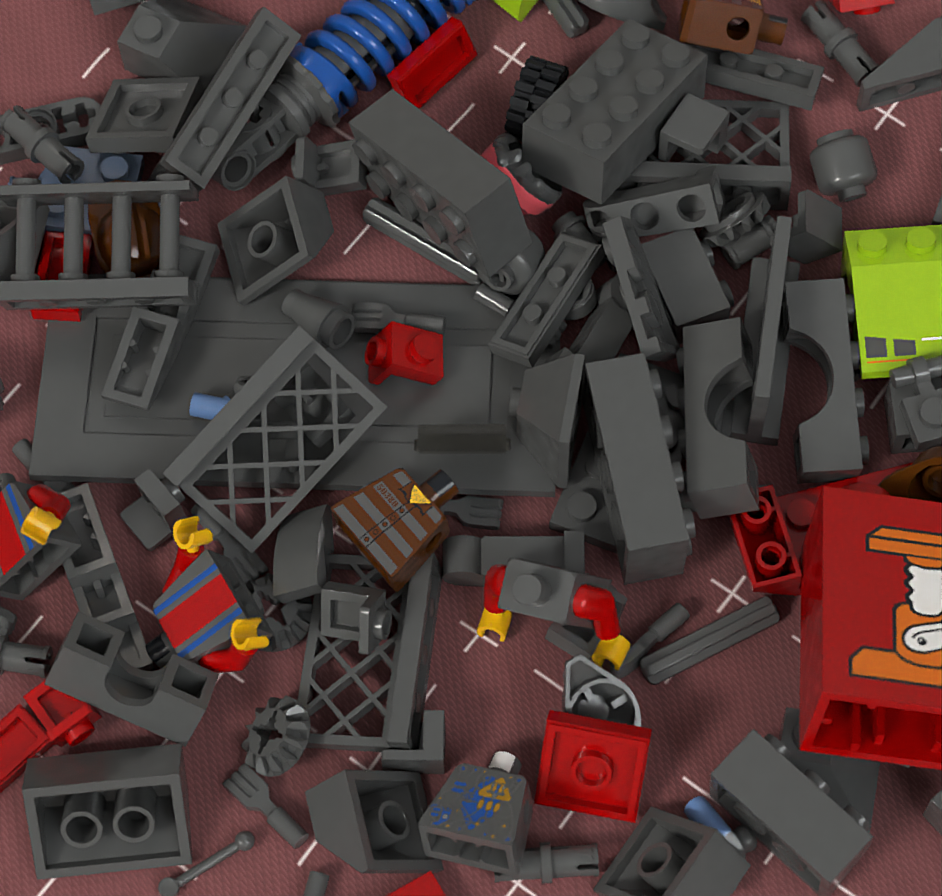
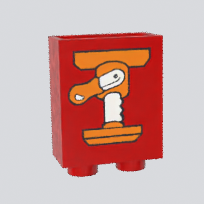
M868 483L851 484L841 489L823 486L801 547L799 751L942 770V502L891 496L884 488Z

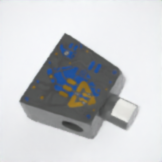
M499 751L493 754L487 768L466 763L456 766L418 823L425 856L518 877L528 837L533 804L528 780L524 776L518 775L522 765L517 757L508 752Z

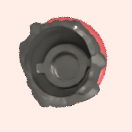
M510 133L498 135L494 142L480 155L510 177L523 216L529 214L540 215L547 209H550L560 199L563 193L562 185L533 172L532 165L528 161L522 162V144L514 135Z

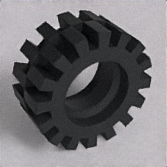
M530 56L526 60L525 67H522L520 72V79L516 81L514 86V95L511 96L509 102L511 105L506 114L505 133L514 135L518 141L522 142L523 123L567 80L569 75L568 67L535 56Z

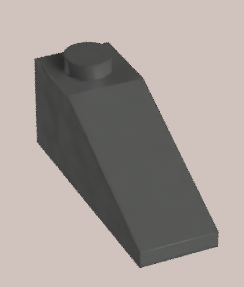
M942 16L930 22L861 81L856 103L859 112L942 91Z

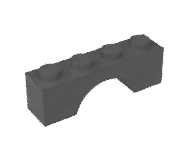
M844 278L785 281L781 304L784 343L796 346L812 356L822 369L827 384L825 406L816 415L798 424L793 435L797 484L837 482L859 476L863 470V465L869 464V443L866 435L860 436L858 417H864L865 403L862 388H855L853 370H859L860 352L857 340L850 341L848 323H854L855 321L853 294L845 293Z
M741 317L683 327V347L676 350L680 375L684 377V388H679L677 391L679 410L682 417L685 418V429L679 430L678 433L682 457L686 459L687 471H682L684 491H681L683 499L685 502H692L700 519L760 510L758 467L746 441L730 438L717 431L720 415L729 401L741 391L754 385L752 342Z

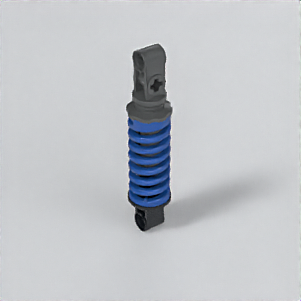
M347 0L342 5L340 14L328 16L323 22L322 29L313 30L306 36L304 46L301 42L295 45L277 73L278 79L270 84L249 118L251 122H246L211 179L230 191L241 190L271 162L280 158L287 148L296 141V138L307 136L310 133V127L315 122L325 127L334 128L340 123V118L349 111L347 107L352 108L358 103L359 98L355 87L365 92L374 90L377 81L373 71L386 77L395 68L391 56L403 61L413 52L409 40L416 45H421L430 36L428 26L437 30L448 20L446 11L451 14H460L464 11L466 4L469 6L475 0Z

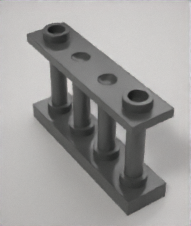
M160 174L156 176V181L42 184L41 180L35 178H16L12 180V185H0V199L8 206H17L15 274L10 275V281H0V305L6 310L198 306V286L189 277H184V272L179 271L180 202L199 201V191L190 180H185L183 175ZM132 202H160L159 270L154 272V277L136 278V274L131 272ZM84 204H112L111 271L106 273V279H88V275L83 273ZM64 205L63 273L58 274V280H40V276L35 274L36 206Z

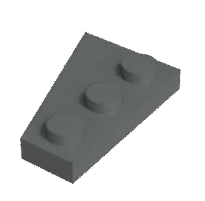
M618 216L604 222L603 227L606 237L602 238V244L609 261L616 267L620 280L619 289L628 308L641 353H645L648 360L667 362L676 358V350L680 348L633 221L623 216Z

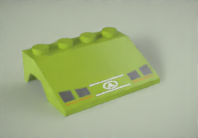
M942 225L844 231L840 271L842 278L847 277L850 294H853L855 302V321L852 323L853 339L854 341L857 340L859 345L861 379L890 377L889 370L905 366L908 359L923 356L926 360L942 355Z

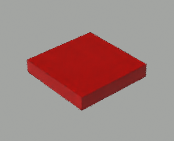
M549 710L534 804L636 823L652 729Z

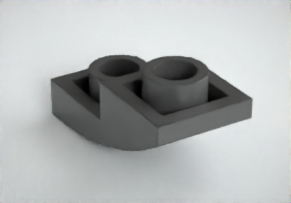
M328 504L287 515L280 524L273 561V597L282 603L321 593V588L327 583L325 555L334 553L331 506Z

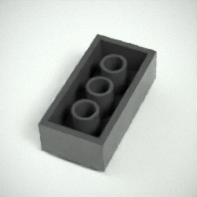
M628 19L523 123L522 162L528 161L532 165L533 172L602 205L659 145L661 129L685 95L690 93L701 99L704 98L708 54Z
M391 89L348 122L356 140L352 144L353 150L367 167L369 174L365 179L371 190L381 199L387 196L392 200L401 215L411 222L416 219L421 223L426 233L435 243L440 245L444 242L451 247L457 259L465 267L470 268L473 265L489 278L533 243L510 177L395 90Z
M645 353L585 363L582 403L624 585L683 574L686 556H690L693 553L691 539L696 538L692 511L690 507L682 509L680 491H684L682 468L679 461L671 462L668 445L673 444L670 419L667 414L661 416L659 414L657 399L662 398L659 373L657 369L649 370Z

